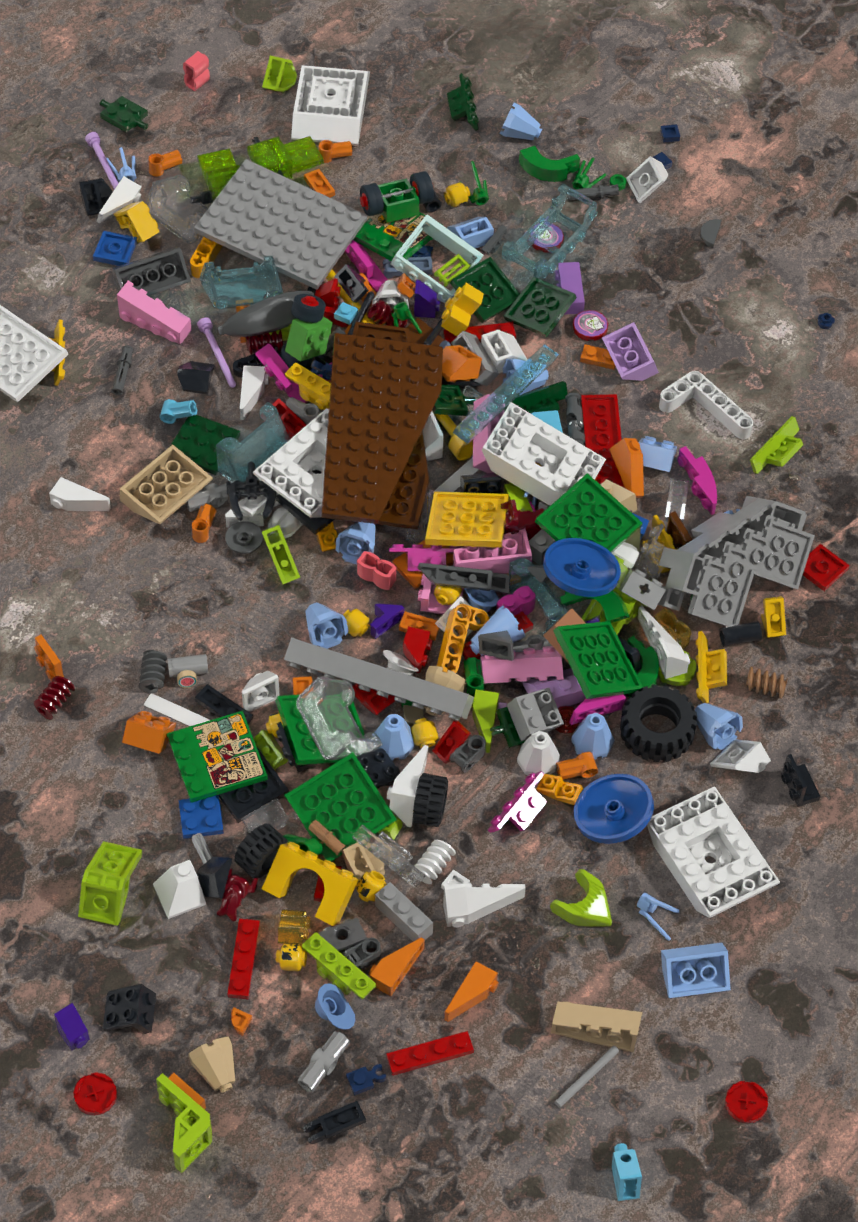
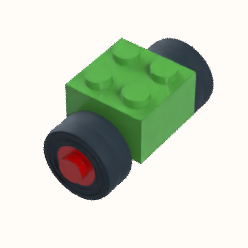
M299 294L293 300L291 313L297 319L292 320L288 341L283 345L280 357L289 368L294 363H298L309 369L313 357L325 354L333 322L324 317L326 305L317 296Z

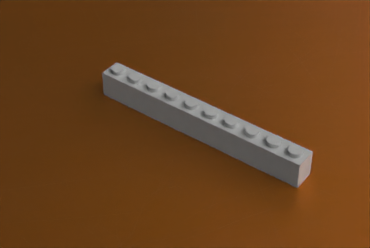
M291 638L284 660L290 662L289 666L300 669L302 666L307 668L306 672L315 675L321 672L324 673V677L335 681V678L342 679L341 683L353 686V683L360 685L359 689L370 692L373 689L377 691V695L388 698V695L395 696V701L405 704L407 700L413 702L412 706L424 709V706L431 708L430 712L441 715L444 712L449 714L448 718L460 721V718L467 720L474 699L469 694L295 638Z

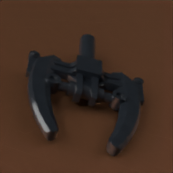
M254 462L248 463V477H246V481L226 482L230 508L240 521L243 520V514L238 504V499L241 497H248V500L251 497L257 499L260 495L267 497L262 513L264 519L268 518L276 501V491L263 481L257 480V476L255 477L253 474L255 470Z

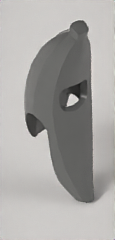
M292 291L258 301L227 319L222 326L217 327L220 336L226 334L233 337H250L288 327L292 324L293 319H297L291 313L295 296L299 294L314 295L312 291Z

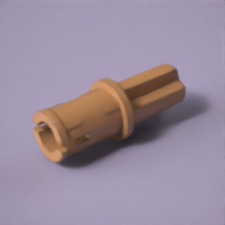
M315 820L310 824L309 830L321 840L322 844H326L335 852L336 855L345 848V845L333 835V831L329 832L320 822Z

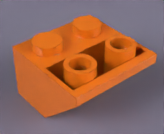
M461 345L446 346L443 349L442 376L449 382L478 379L482 358Z
M147 711L138 712L127 720L122 743L160 754L166 749L169 742L167 733L174 731L176 723L170 721L171 719L168 717L160 716L158 718L152 716V713Z

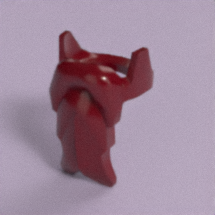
M514 499L501 504V509L508 510L505 519V529L508 528L510 530L519 531L538 525L535 523V520L544 512L543 508L536 511L517 510Z
M230 868L224 895L221 899L222 905L217 911V915H227L232 921H236L238 907L241 906L242 900L245 899L248 892H255L258 878H254L250 885L246 879L232 875L233 868Z

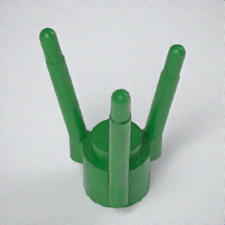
M594 157L591 158L584 171L583 168L586 161L583 160L572 182L574 189L591 188L607 176L604 173L589 184V177L586 174L595 160Z
M471 161L478 188L473 190L472 195L470 193L469 198L471 203L481 206L489 200L486 180H483V188L481 187L474 161Z
M401 302L393 307L394 312L391 314L394 319V326L399 327L398 318L401 321L409 318L418 333L421 334L422 331L413 318L407 303Z

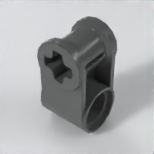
M480 735L471 736L451 754L449 760L460 766L463 773H467L484 757L485 739ZM474 746H479L480 748H479V749H474L473 747H474Z
M367 938L356 946L344 951L342 955L363 971L380 960L381 944L376 938ZM370 948L376 949L373 953L367 952Z

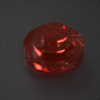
M571 706L558 707L564 724L555 728V730L564 734L573 733L580 724L571 725L569 723L575 708Z

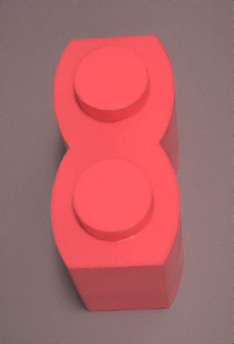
M199 51L183 63L185 72L184 82L193 91L198 90L210 79V72L208 70L209 59Z
M364 551L358 558V576L366 581L374 582L381 589L390 590L396 582V566L387 560H380L377 555L368 551Z

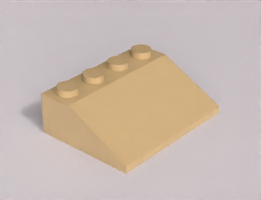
M172 445L120 488V501L134 513L157 524H161L211 482L213 477Z

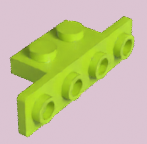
M791 416L750 459L755 474H758L767 464L783 467L803 446L802 439L794 437L799 431L796 417Z
M317 932L302 944V948L316 960L318 974L322 978L330 980L333 985H336L346 995L352 991L360 999H364L376 987V983Z

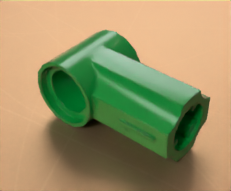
M475 657L468 658L464 661L466 693L474 697L476 690L484 691V679L482 677L480 660Z
M291 834L283 835L288 840V843L294 842L298 844L300 849L305 852L311 851L319 855L323 850L321 841L316 837L308 839Z

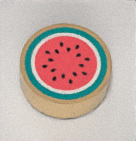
M191 670L180 672L177 675L178 685L182 688L193 687L197 683L196 673Z

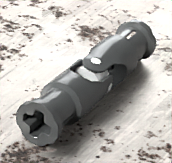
M569 393L565 396L568 436L585 445L583 413L580 406L581 395Z

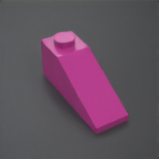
M624 694L585 699L574 710L569 723L571 725L580 723L585 717L593 713L603 716L622 709L626 697Z

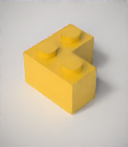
M143 201L130 203L113 213L121 229L129 228L132 236L137 237V243L144 242L160 232L156 220L149 213V207Z
M465 283L462 288L459 287L452 299L449 298L445 303L444 307H446V310L441 316L443 319L441 327L456 336L465 331L469 326L471 315L481 305L484 293L468 283Z

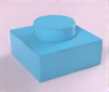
M342 302L334 313V319L350 325L358 314V308Z

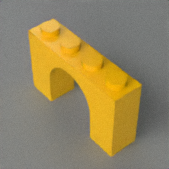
M294 842L281 844L262 886V890L278 898L287 895L296 873L302 868L311 869L321 877L325 889L315 917L331 926L339 924L359 879L346 869L340 870L336 868L335 863L328 860L323 861L317 858L318 855L311 851L305 852L301 850L300 846Z

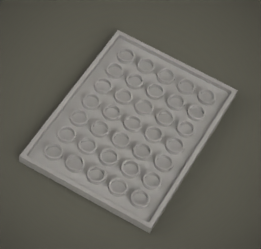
M246 159L195 225L194 232L317 290L364 225L368 215Z

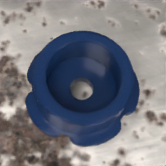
M829 313L820 314L817 318L818 325L822 329L831 328L835 322L834 317Z

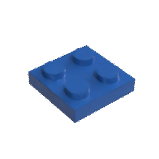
M103 231L93 254V261L117 266L129 263L137 244V237Z
M219 795L192 803L189 799L179 800L183 839L192 838L197 833H201L203 836L224 834Z

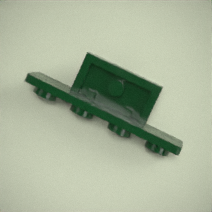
M461 73L459 74L461 86L447 93L451 118L456 121L467 115L468 123L477 131L479 130V119L475 112L477 110L476 105L473 102L472 83L468 77L466 78Z
M561 381L502 401L504 412L510 402L530 414L533 412L558 411L560 409L557 401L565 399V396L568 394L567 384L565 381Z

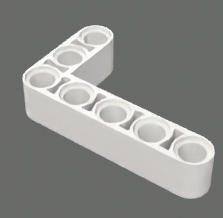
M699 371L689 372L665 388L660 394L659 408L663 412H672L693 397L739 439H747L751 435L752 418Z

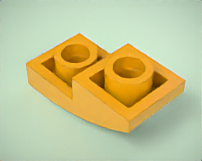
M332 521L316 534L322 552L336 549V538L338 535Z
M544 774L536 790L552 799L575 805L579 794L583 791V787L579 784L564 782L560 776Z

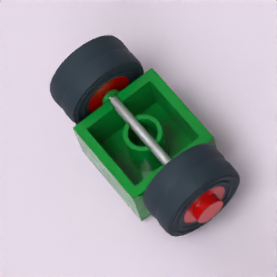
M426 171L412 174L410 176V183L406 178L380 185L371 183L360 187V202L365 214L368 216L382 214L386 223L418 216L419 204L431 202L434 198L433 184Z

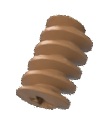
M751 666L746 685H748L750 692L756 687V693L763 689L764 695L771 691L772 697L778 693L779 699H782L788 678L785 681L784 675L781 674L777 679L776 672H773L769 677L768 670L761 675L760 668L754 673Z

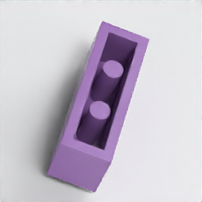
M579 262L558 263V270L554 272L555 281H558L556 286L575 293L577 297L564 315L578 314L584 311L585 304Z

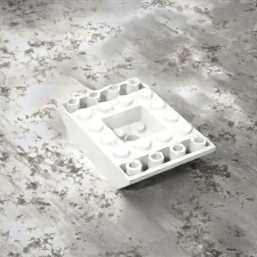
M302 65L293 111L291 140L317 143L323 140H329L333 143L350 141L352 146H358L370 71Z
M510 402L482 448V452L492 472L549 506L587 473L595 480L606 460L604 457Z
M327 408L253 471L255 476L310 518L321 517L329 413ZM313 470H319V471H321L322 473H321V474H314L312 471H313Z
M715 786L652 816L647 824L653 845L696 911L709 918L780 883ZM711 856L716 861L714 863H708L706 862L705 858Z

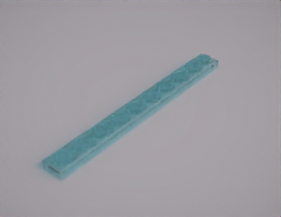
M544 344L455 428L453 433L468 444L510 402L557 359L559 354Z

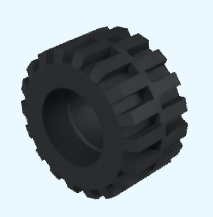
M426 773L420 776L413 808L414 823L439 827L443 819L447 799V777Z
M267 823L260 825L252 830L240 843L235 853L234 861L252 878H261L269 873L280 845L288 843V840L272 825Z

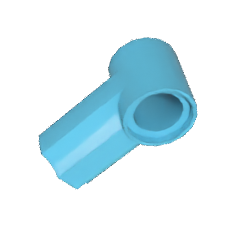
M171 399L165 400L160 420L164 423L172 424L177 418L195 416L197 414L195 401L177 402Z

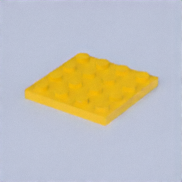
M434 491L425 544L434 546L501 548L507 509H501V504L509 501V494Z

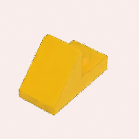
M780 596L763 599L764 614H761L766 636L786 635L784 598Z

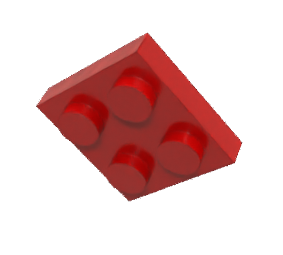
M820 543L809 553L803 576L825 592L848 571L850 565Z

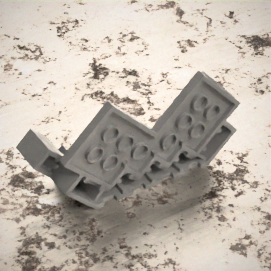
M746 496L743 507L733 515L719 512L691 530L693 537H695L692 541L677 550L664 547L659 566L671 570L666 586H662L666 591L658 605L679 611L684 593L692 594L693 597L688 614L729 627L739 624L754 575L793 589H798L815 536L802 531L807 516L806 512L778 501Z

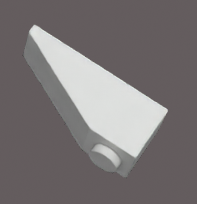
M123 176L99 212L96 222L101 223L113 217V213L126 205L138 202L142 195L140 194L142 186Z
M243 366L240 420H244L265 392V385L269 384V376L264 370L265 366Z
M60 477L49 493L51 504L58 509L66 511H110L111 509L109 497Z

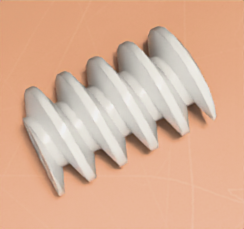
M434 840L431 846L427 848V852L423 853L422 858L413 866L414 874L424 883L432 884L431 879L436 880L438 878L437 874L442 872L441 867L445 868L447 866L446 862L451 861L450 856H454L456 851L448 843Z

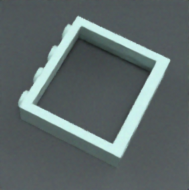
M426 215L395 254L390 264L396 270L405 273L412 281L420 280L437 293L439 301L446 303L449 298L452 299L456 290L453 288L449 291L403 258V255L420 233L424 231L454 254H459L470 264V268L479 264L484 255L432 217Z

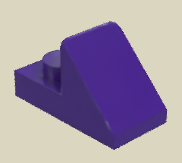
M375 604V615L377 618L370 624V635L377 639L400 622L404 614V607L402 605Z

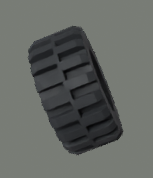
M652 685L651 688L646 686L641 688L640 692L637 690L632 693V696L626 700L623 707L620 730L622 740L625 741V745L629 750L633 749V754L636 756L641 755L642 759L647 761L652 759L653 762H659L660 760L668 762L671 761L672 757L677 759L681 757L682 753L688 751L689 746L692 745L694 740L697 712L694 710L693 703L691 701L688 702L689 698L685 694L681 695L679 690L675 688L674 690L669 689V686L665 685L663 687ZM653 714L663 715L672 720L676 728L665 733L654 732L646 728L642 724L641 719Z

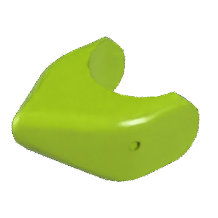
M579 869L575 874V878L585 890L587 896L582 901L569 904L553 900L550 904L551 911L572 925L581 927H610L612 919L603 884L586 870Z

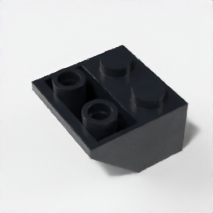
M496 473L462 475L460 480L461 492L500 494L501 476Z

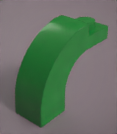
M536 146L520 150L519 163L529 175L536 179L560 182L567 180V174L579 170L580 157L578 154L563 159L551 160L542 156Z
M613 590L597 597L578 596L569 592H565V595L560 597L562 604L565 606L588 599L597 600L603 607L606 620L611 623L629 618L625 603Z
M635 636L628 638L627 643L632 647H636L641 655L640 662L642 668L637 676L643 687L648 686V688H651L652 685H656L659 672L657 653L652 646L645 649L644 644L638 641Z

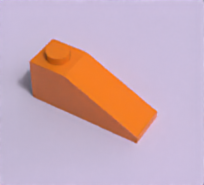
M623 438L610 448V452L625 488L635 493L636 498H642L644 496L643 453L636 438Z
M421 937L382 958L377 965L374 964L369 971V976L376 983L375 988L392 996L424 950L425 939Z
M475 962L445 1010L444 1020L447 1022L451 1021L487 999L490 992L494 993L499 984L497 981L498 973Z

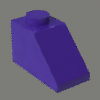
M416 280L414 317L435 318L436 311L440 309L437 293L420 280Z
M73 1003L54 1014L58 1032L71 1051L86 1045L87 1041L90 1040L88 1030Z

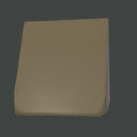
M403 705L404 720L410 728L416 724V720L424 718L423 709Z

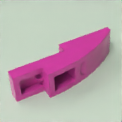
M686 446L680 448L677 460L679 465L687 471L689 478L693 480L692 493L700 499L704 509L708 510L711 515L715 514L717 489L708 464L702 456L695 459Z

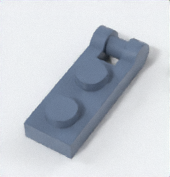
M410 257L407 259L427 275L433 274L431 257ZM388 259L383 260V274L387 279L403 274L392 268L391 261Z

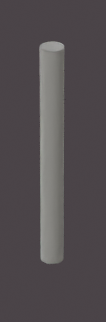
M612 1046L554 1102L556 1106L561 1108L619 1053L618 1048Z

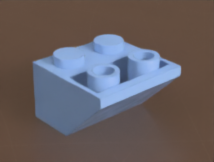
M476 217L447 227L448 230L475 249L484 246L494 234V228L487 217Z
M650 436L641 438L638 443L643 453V466L670 472L677 450L674 442L663 440L661 443L657 442L656 438Z

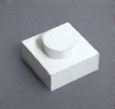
M453 870L441 884V888L444 890V886L470 883V880Z

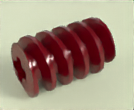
M383 300L377 301L370 308L367 317L369 319L373 317V322L378 321L379 325L394 326V319L391 315L394 309ZM398 318V326L406 328L408 320L401 321Z
M281 329L278 334L274 331L271 335L267 333L264 336L245 337L247 351H249L250 355H253L254 350L257 352L267 344H270L274 350L277 347L279 352H281L283 346Z
M53 677L52 682L48 684V687L34 701L35 709L44 718L52 720V714L58 713L56 708H62L61 702L65 703L67 701L66 697L71 696L70 691H75L74 685L64 677Z

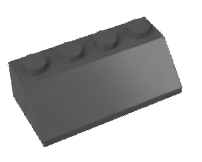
M179 247L110 269L118 291L129 280L137 290L141 288L145 290L147 296L191 282L181 248Z

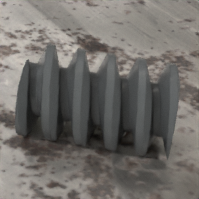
M155 650L143 652L139 683L141 691L151 694L163 688L164 674L166 673L165 667L167 665L165 662L167 655L165 653Z

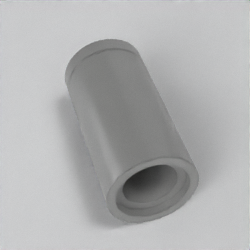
M206 654L167 659L170 678L177 677L184 670H191L196 675L208 673Z

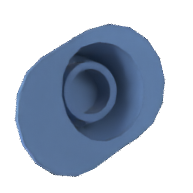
M464 588L468 595V603L472 607L484 610L486 613L493 606H496L499 601L498 596L493 590L484 591Z
M330 983L321 986L315 1001V1010L319 1017L330 1021L339 1029L346 1030L353 1027L355 1014L342 991L336 985Z

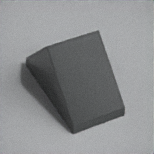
M508 630L480 634L478 636L480 654L510 661L514 660L513 642Z

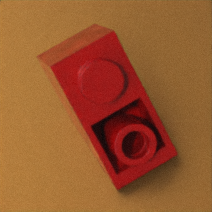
M334 278L320 285L316 290L315 296L321 298L328 307L339 308L341 298L338 297L340 296L341 287L338 286V279Z
M408 626L403 641V653L409 662L419 670L417 673H421L422 667L427 665V651H431L433 640L430 639L431 631Z

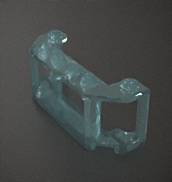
M565 184L558 188L560 195L552 199V205L516 243L507 241L503 246L502 258L506 261H513L534 273L535 278L545 279L549 273L552 274L555 271L558 263H562L569 252H573L577 243L584 240L592 220L597 215V203ZM568 194L590 206L585 213L582 225L561 213ZM553 222H558L575 232L560 249L540 238ZM533 244H537L554 255L548 261L545 258H541L535 263L523 254Z

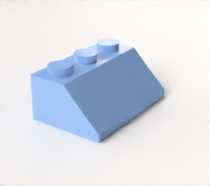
M723 943L661 950L662 971L669 998L731 990L728 950Z

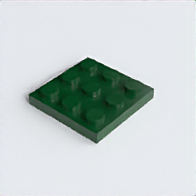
M491 257L455 277L450 282L455 290L459 287L462 288L465 283H468L484 293L481 305L474 312L482 324L511 307L520 295Z
M533 277L505 313L504 318L506 321L513 322V324L547 338L577 297L573 292Z
M199 415L190 416L186 419L170 446L174 445L204 471L216 475L240 437V431Z

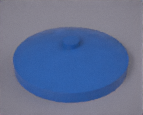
M566 538L554 542L547 549L543 560L544 571L548 578L562 590L578 596L597 597L611 592L617 586L621 574L620 565L609 550L593 541L581 538Z
M628 774L607 775L590 783L579 794L574 806V818L580 832L588 839L604 844L619 843L634 837L647 826L654 811L653 796L648 786L635 776Z

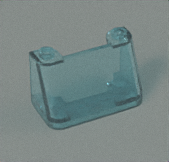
M273 256L264 257V262L259 265L258 262H254L253 267L230 270H221L220 266L215 268L213 262L204 263L200 275L202 287L212 305L218 309L252 305L263 299L283 294Z
M269 402L262 406L259 411L260 418L265 422L246 438L239 442L235 438L228 437L216 445L218 472L231 482L235 480L240 482L246 481L249 462L255 463L256 470L290 440L277 408Z
M520 558L509 564V591L513 594L518 588L529 586L535 593L536 599L543 607V612L547 617V622L545 623L546 630L542 633L543 636L569 611V608L562 604L559 594L549 580L540 583L527 569V567L535 565L526 558Z

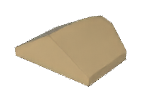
M365 838L342 850L348 871L352 872L353 876L359 880L365 872H371L372 870L385 875L384 857L379 847L370 842L369 839Z

